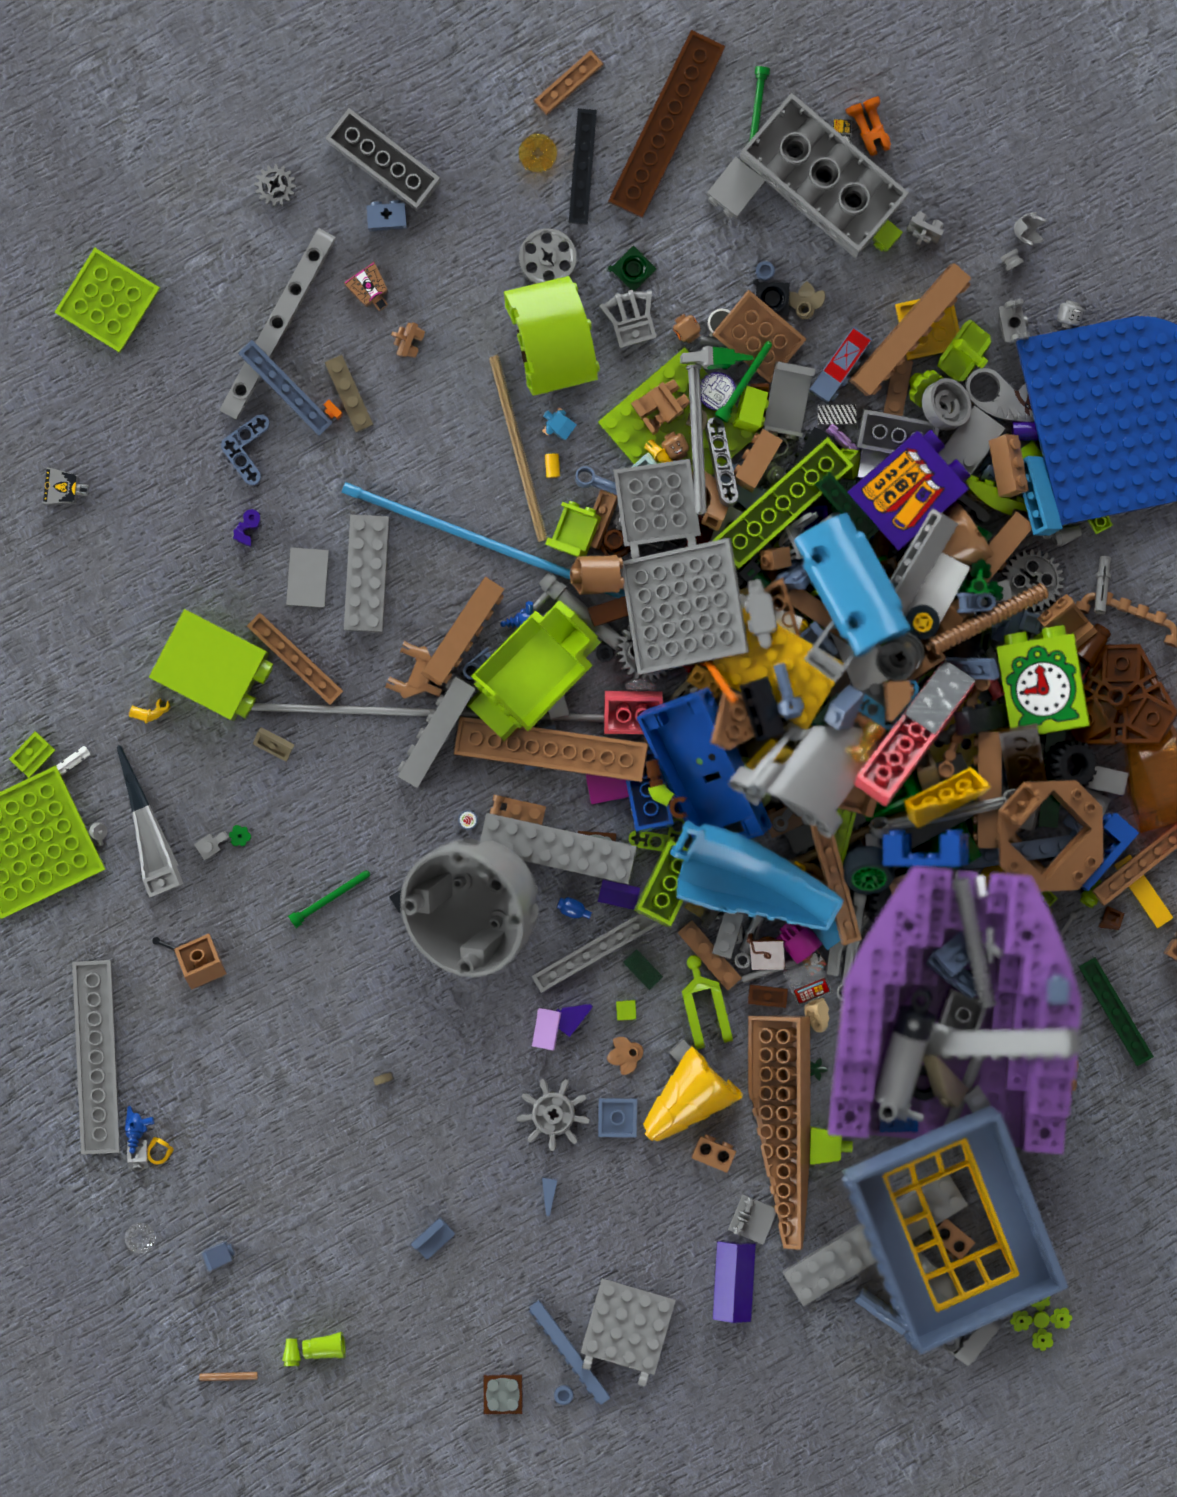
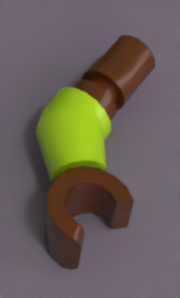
M658 759L645 762L647 777L651 780L649 781L650 787L648 790L652 799L665 806L670 805V812L676 818L688 816L686 812L681 813L677 810V803L685 802L687 797L679 796L675 798V794L666 787V784H663V780L659 777L661 771Z

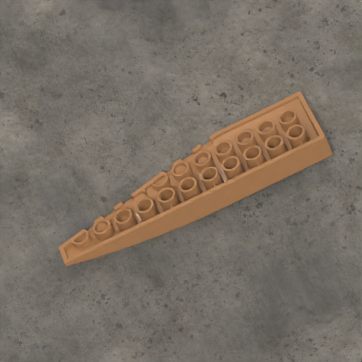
M748 1016V1093L754 1107L752 1111L753 1115L756 1116L758 1125L756 1129L762 1143L761 1151L767 1177L770 1178V1191L775 1201L774 1209L779 1218L778 1226L783 1248L801 1250L803 1249L810 1157V1016Z

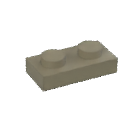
M260 727L253 742L257 747L286 762L294 748V744L262 727Z

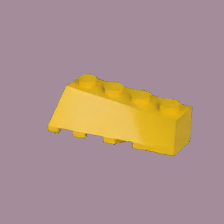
M970 767L905 800L904 804L908 819L917 828L924 826L984 795L990 789V785Z

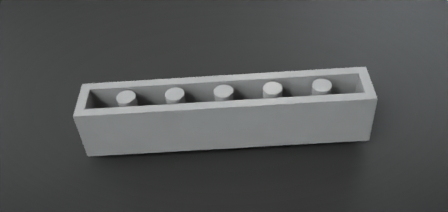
M933 508L889 580L902 603V613L904 616L958 525L957 522Z
M457 676L455 679L450 678L445 686L448 691L445 696L440 695L436 702L437 710L435 713L430 712L426 719L428 722L427 727L420 729L416 736L419 739L416 746L411 745L407 752L409 758L406 762L402 761L397 769L400 772L399 778L417 788L476 688Z

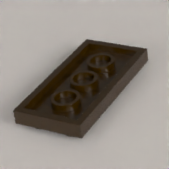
M1037 724L1000 729L999 737L1009 790L1018 789L1024 782L1047 781Z

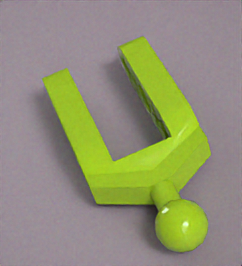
M697 955L689 956L686 962L688 968L693 972L694 979L681 992L696 1050L705 1048L692 993L711 989L723 1042L733 1041L719 982L702 977L700 972L701 958Z

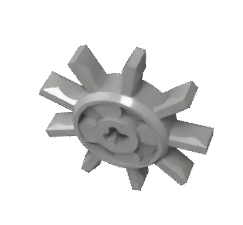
M542 1078L540 1079V1087L543 1090L541 1097L535 1099L530 1094H522L521 1097L533 1105V1110L531 1114L518 1116L517 1121L526 1122L533 1120L536 1125V1129L529 1135L528 1141L530 1143L536 1140L541 1132L550 1136V1151L555 1150L556 1135L565 1133L572 1143L578 1142L576 1135L569 1128L573 1122L588 1124L590 1119L585 1116L575 1115L574 1106L583 1103L586 1096L585 1094L579 1095L575 1099L569 1100L565 1096L569 1080L564 1079L557 1093L550 1092L546 1080ZM556 1109V1113L559 1115L555 1116L554 1119L550 1118L551 1115L548 1112Z

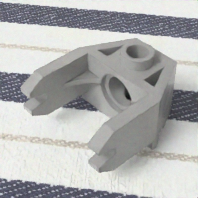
M1023 299L1010 300L1004 306L998 307L1001 336L1005 343L1030 338V332L1026 331L1028 318L1026 315H1023L1022 310ZM1010 319H1016L1019 326L1017 328L1011 327L1009 324Z
M810 512L790 526H786L785 532L778 544L780 547L790 548L791 559H803L794 539L805 532L804 528L818 518L817 512L813 514Z

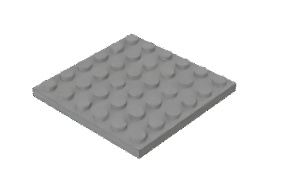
M731 539L717 540L623 561L621 572L624 578V591L638 675L749 653Z

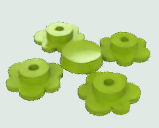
M1050 1296L1031 1304L1032 1307H1036L1038 1310L1034 1314L1033 1319L1031 1316H1028V1312L1025 1310L1013 1312V1318L1010 1319V1323L1017 1332H1020L1022 1329L1028 1330V1325H1031L1032 1322L1036 1327L1040 1328L1037 1333L1032 1335L1034 1339L1032 1345L1034 1348H1040L1042 1351L1053 1346L1052 1334L1044 1329L1049 1325L1050 1321L1054 1323L1057 1329L1061 1327L1067 1329L1070 1326L1069 1321L1072 1320L1069 1310L1065 1307L1055 1309L1054 1314L1050 1317L1043 1311L1045 1306L1050 1305Z

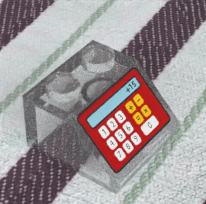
M819 957L783 971L797 1007L833 992Z

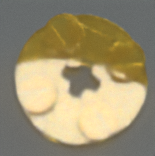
M544 134L528 136L519 147V159L523 167L534 173H542L552 168L557 158V148L553 141ZM536 148H539L540 152H543V155H541L540 158H536L535 155H532V152H535Z

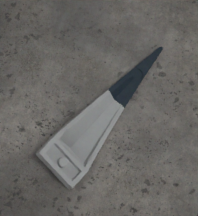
M119 745L117 746V751L135 825L142 880L150 898L182 885L183 881L177 868L178 863L122 747Z

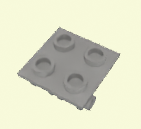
M742 1194L728 1230L736 1235L764 1244L776 1215L775 1209L770 1205Z

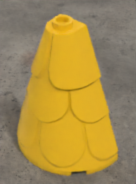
M692 1046L684 1054L662 1094L657 1097L643 1123L646 1129L645 1135L651 1141L655 1140L658 1142L688 1129L689 1125L706 1119L710 1115L740 1100L743 1094L730 1080H723L712 1070L705 1057Z

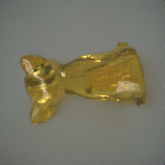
M874 722L866 723L858 746H849L845 750L846 753L851 754L855 762L864 761L867 763L869 755L866 751L883 734L882 727Z

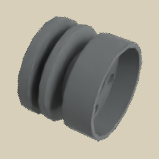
M910 633L888 640L878 650L876 655V665L880 673L892 681L907 679L924 660L925 650L922 642Z

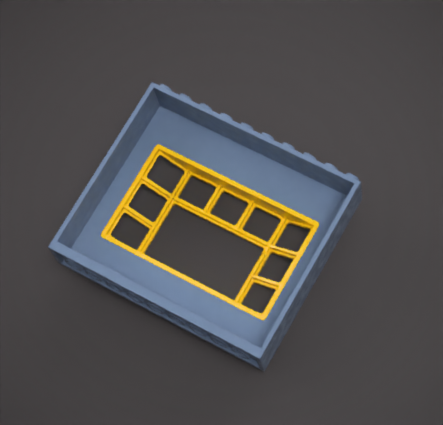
M991 1105L842 1171L844 1174L842 1178L844 1186L851 1193L849 1199L858 1210L856 1212L857 1219L865 1228L862 1230L863 1234L872 1245V1247H869L870 1252L879 1263L876 1266L880 1275H883L886 1280L883 1282L884 1287L888 1293L890 1292L892 1296L890 1302L894 1310H897L899 1314L897 1316L898 1322L906 1331L904 1333L906 1342L911 1345L913 1350L916 1349L920 1354L1068 1288L1003 1117ZM961 1144L965 1160L945 1168L941 1153ZM935 1156L939 1171L918 1180L915 1164ZM968 1166L997 1242L951 1263L925 1199L922 1186ZM909 1168L912 1184L892 1192L888 1176ZM916 1190L923 1211L903 1219L896 1198ZM926 1217L934 1238L914 1247L906 1226ZM937 1245L945 1265L925 1274L917 1253ZM1000 1249L1011 1272L990 1280L980 1258ZM974 1261L985 1283L964 1292L954 1269ZM948 1272L958 1292V1296L938 1304L928 1281Z

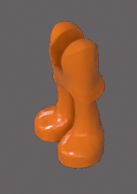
M879 96L862 103L873 126L871 131L865 119L861 103L845 109L847 115L853 117L861 131V138L871 157L877 155L873 140L879 139L884 152L890 150L891 146L890 138L885 133L877 112V108L881 103Z

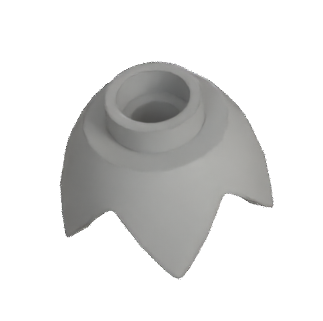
M1036 212L1022 216L1014 225L1015 235L1023 243L1033 246V243L1044 242V239L1036 232V229L1046 222V219L1034 216Z

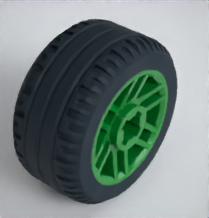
M876 846L859 847L849 852L844 859V880L847 886L855 892L861 894L879 893L887 889L894 880V866H883L882 848Z

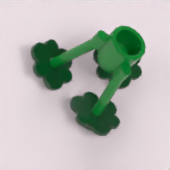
M979 559L977 563H972L970 575L976 579L973 580L972 584L967 579L963 580L957 593H988L994 596L995 601H1001L1003 599V587L999 586L996 581H992L987 585L984 579L991 577V565L989 563L986 564L984 559Z

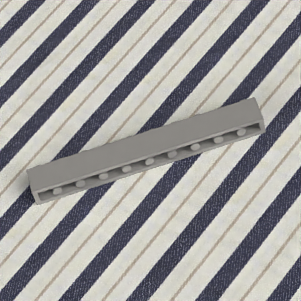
M1078 1029L949 1030V1034L946 1035L933 1031L925 1054L941 1056V1059H952L953 1056H958V1059H968L970 1055H975V1059L987 1058L986 1055H992V1059L1004 1058L1003 1055H1009V1059L1021 1058V1055H1026V1059L1038 1058V1055H1043L1045 1059L1055 1058V1055H1060L1061 1058H1072V1054L1080 1053Z

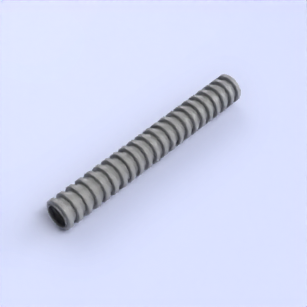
M959 878L954 880L952 885L955 886L953 889L956 892L955 897L958 898L956 902L959 903L957 907L960 909V920L963 921L961 923L964 927L962 930L965 932V943L968 944L966 949L969 950L967 953L970 956V966L973 967L971 969L972 973H974L972 976L975 979V989L978 990L976 992L977 996H979L977 999L980 1002L979 1007L990 1008L996 1004V1000H994L995 995L992 994L994 990L991 988L993 985L990 983V972L987 971L989 967L986 965L988 962L985 960V949L982 948L984 944L981 942L983 939L980 936V926L977 925L979 921L976 919V908L973 907L975 903L972 902L974 898L971 896V885L968 884L970 880L968 878Z

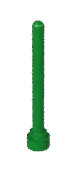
M755 66L754 75H756L757 86L750 140L759 130L764 84L770 75V68L764 66Z
M770 341L764 344L725 406L718 408L714 414L717 418L728 423L731 418V409L772 347Z
M367 870L363 871L302 912L291 913L288 915L289 919L297 929L303 925L302 922L305 921L306 917L370 876V872Z

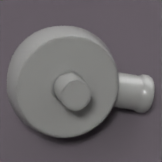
M100 822L92 824L89 829L90 836L97 840L98 846L104 845L103 839L107 835V827Z

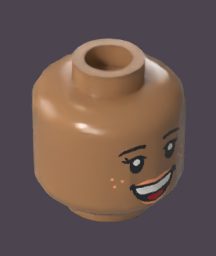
M673 431L664 436L665 440L662 442L661 447L665 449V452L671 459L678 461L688 455L689 445L683 434H675Z

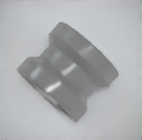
M1017 249L1008 252L1000 258L1002 262H1005L1007 271L1024 263V260L1019 257Z

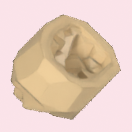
M818 998L804 1006L805 1016H810V1026L813 1030L819 1033L824 1032L828 1027L829 1008L824 998Z

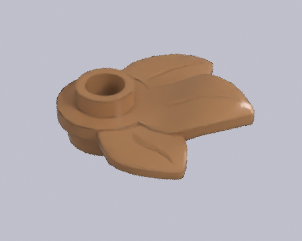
M626 1037L614 1038L613 1044L615 1049L608 1054L607 1061L613 1065H620L622 1075L630 1074L636 1069L637 1061L643 1057V1047L639 1043H631ZM631 1049L636 1050V1055L631 1054Z

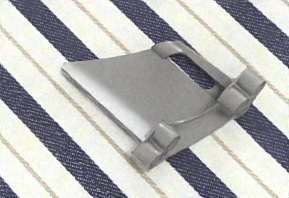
M813 726L811 729L790 728L754 770L740 767L730 779L729 785L736 792H743L745 798L752 804H759L767 793L805 810L802 818L806 823L812 826L816 825L822 835L831 838L842 824V819L836 812V809L854 787L857 775L887 737V733L878 738L874 735V732L870 733L862 728L852 727L838 730L833 726ZM788 740H803L785 764L773 762Z

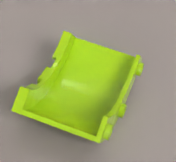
M569 276L504 291L505 308L513 325L517 324L519 333L517 338L521 351H525L527 362H524L526 384L533 396L598 380L597 372L600 371V366L595 357L590 332L592 324L590 319L586 317L578 295L577 284L573 283Z

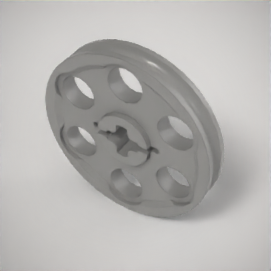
M550 228L537 230L531 233L522 243L519 252L520 267L524 275L535 284L545 282L543 275L548 271L554 274V279L570 277L576 265L574 244L561 231ZM543 234H550L552 241L548 244L541 241ZM561 242L568 243L569 250L567 252H561L558 249ZM528 244H533L536 247V252L528 254L525 251V247ZM544 252L548 255H553L551 257L552 264L548 260H543ZM562 261L570 263L568 271H562L559 268ZM529 263L537 265L535 273L527 271L526 267Z

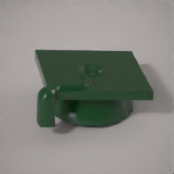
M634 245L613 266L609 265L607 267L608 272H613L633 291H636L657 270Z

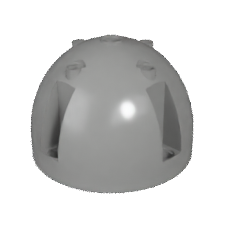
M460 839L436 848L413 866L402 888V916L411 939L418 949L434 964L457 975L470 977L484 976L496 972L505 966L528 942L538 917V906L536 904L538 886L524 861L509 848L494 841L480 843L476 839Z

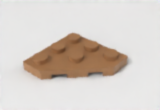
M734 691L732 692L737 698L736 703H730L724 692L722 693L711 739L712 744L725 750H729L754 737L743 697Z

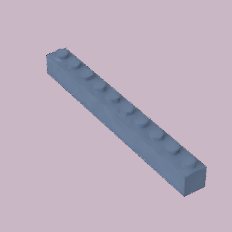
M537 1300L529 1306L531 1315H535L539 1326L542 1325L544 1327L543 1331L552 1338L550 1340L553 1345L558 1346L559 1349L557 1350L566 1357L565 1361L567 1364L572 1365V1370L580 1376L579 1380L581 1383L586 1384V1389L590 1394L594 1395L593 1399L595 1402L602 1405L610 1399V1395L591 1369L582 1368L583 1358L541 1301Z

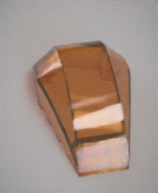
M1172 725L1161 744L1124 745L1126 773H1129L1127 778L1128 799L1140 833L1177 822V730Z

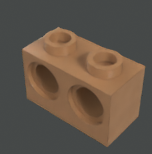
M707 1134L704 1137L700 1136L691 1158L728 1173L736 1153L733 1145L724 1141L722 1144L715 1142L716 1138ZM707 1143L711 1146L709 1153L703 1154L700 1151L702 1144ZM721 1151L728 1152L729 1157L726 1161L718 1159V1154Z
M948 1219L936 1225L938 1232L944 1228L948 1229L949 1234L946 1238L942 1239L944 1247L948 1249L946 1251L947 1254L954 1260L956 1258L962 1259L975 1244L971 1238ZM957 1241L963 1242V1248L960 1251L954 1250V1243Z

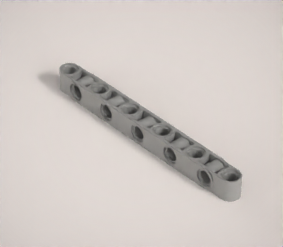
M320 228L313 236L256 341V344L270 359H272L336 240L335 236ZM314 252L320 254L317 261H311L309 258ZM294 286H300V294H292V288ZM280 319L283 321V326L278 329L274 328V321ZM246 361L220 408L221 412L236 420L242 414L261 379ZM241 386L246 387L247 390L243 396L237 395V389Z

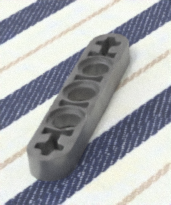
M713 417L708 420L705 430L720 502L726 507H731L735 505L738 499V491L724 423L721 419ZM712 424H715V426L718 427L716 431L717 435H714L715 430L714 427H711ZM716 440L721 441L723 447L716 448L713 442ZM723 458L727 464L720 466L717 463V459ZM723 475L728 476L730 483H723L720 477ZM727 489H729V496L732 497L731 500L725 497L727 494Z

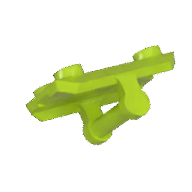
M968 320L962 325L959 332L939 358L937 367L957 382L966 380L976 366L981 369L987 364L988 360L983 355L991 345L990 335L974 321Z

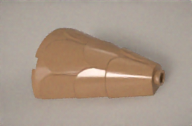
M954 501L942 512V514L958 523L955 532L951 535L942 553L967 566L977 563L979 559L987 560L994 555L974 522L957 501ZM903 555V556L901 557V559L897 562V565H899V563L901 562V560H902V558L904 557V555Z

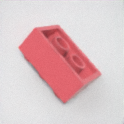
M605 691L604 734H644L636 717L646 709L663 704L662 691Z

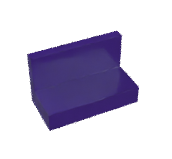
M603 879L598 902L634 910L640 887Z

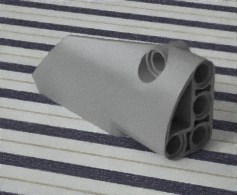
M917 1253L925 1274L939 1269L938 1266L923 1254ZM947 1273L928 1281L938 1304L958 1296V1292ZM995 1320L956 1338L955 1343L951 1346L945 1343L942 1346L946 1351L969 1366L999 1330L1002 1320Z

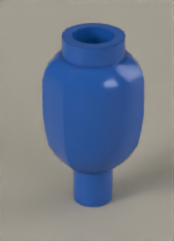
M570 897L560 898L556 907L560 909L561 914L575 919L580 917L590 919L592 912L585 910L581 902Z

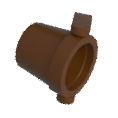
M610 529L605 533L600 546L605 556H609L607 554L609 552L617 555L618 558H622L631 552L630 546H624L621 530Z

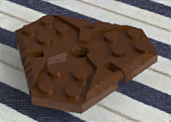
M1140 644L1105 645L1097 657L1094 666L1090 668L1085 676L1088 680L1083 684L1090 726L1071 729L1075 740L1088 745H1116L1117 743H1122L1123 745L1161 744L1177 718V709L1162 682L1158 681V675ZM1094 683L1098 685L1095 690L1091 689ZM1149 683L1152 684V686L1149 687V688H1146V687H1145V686L1148 685ZM1122 695L1123 699L1115 703L1116 698ZM1118 730H1122V735H1118Z

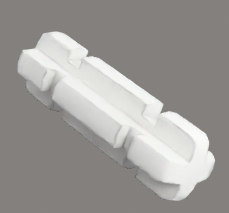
M83 746L78 750V753L74 752L63 760V763L60 762L56 765L60 775L65 774L67 769L70 770L82 761L81 759L89 757V750Z

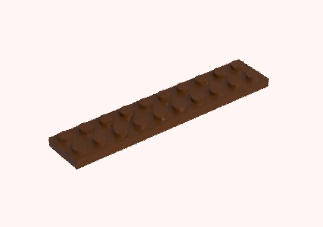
M693 30L690 31L608 200L609 203L643 218L726 46Z

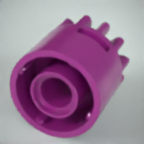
M784 924L779 929L782 933L776 937L778 940H783L785 950L796 964L803 961L823 944L809 927L799 924Z

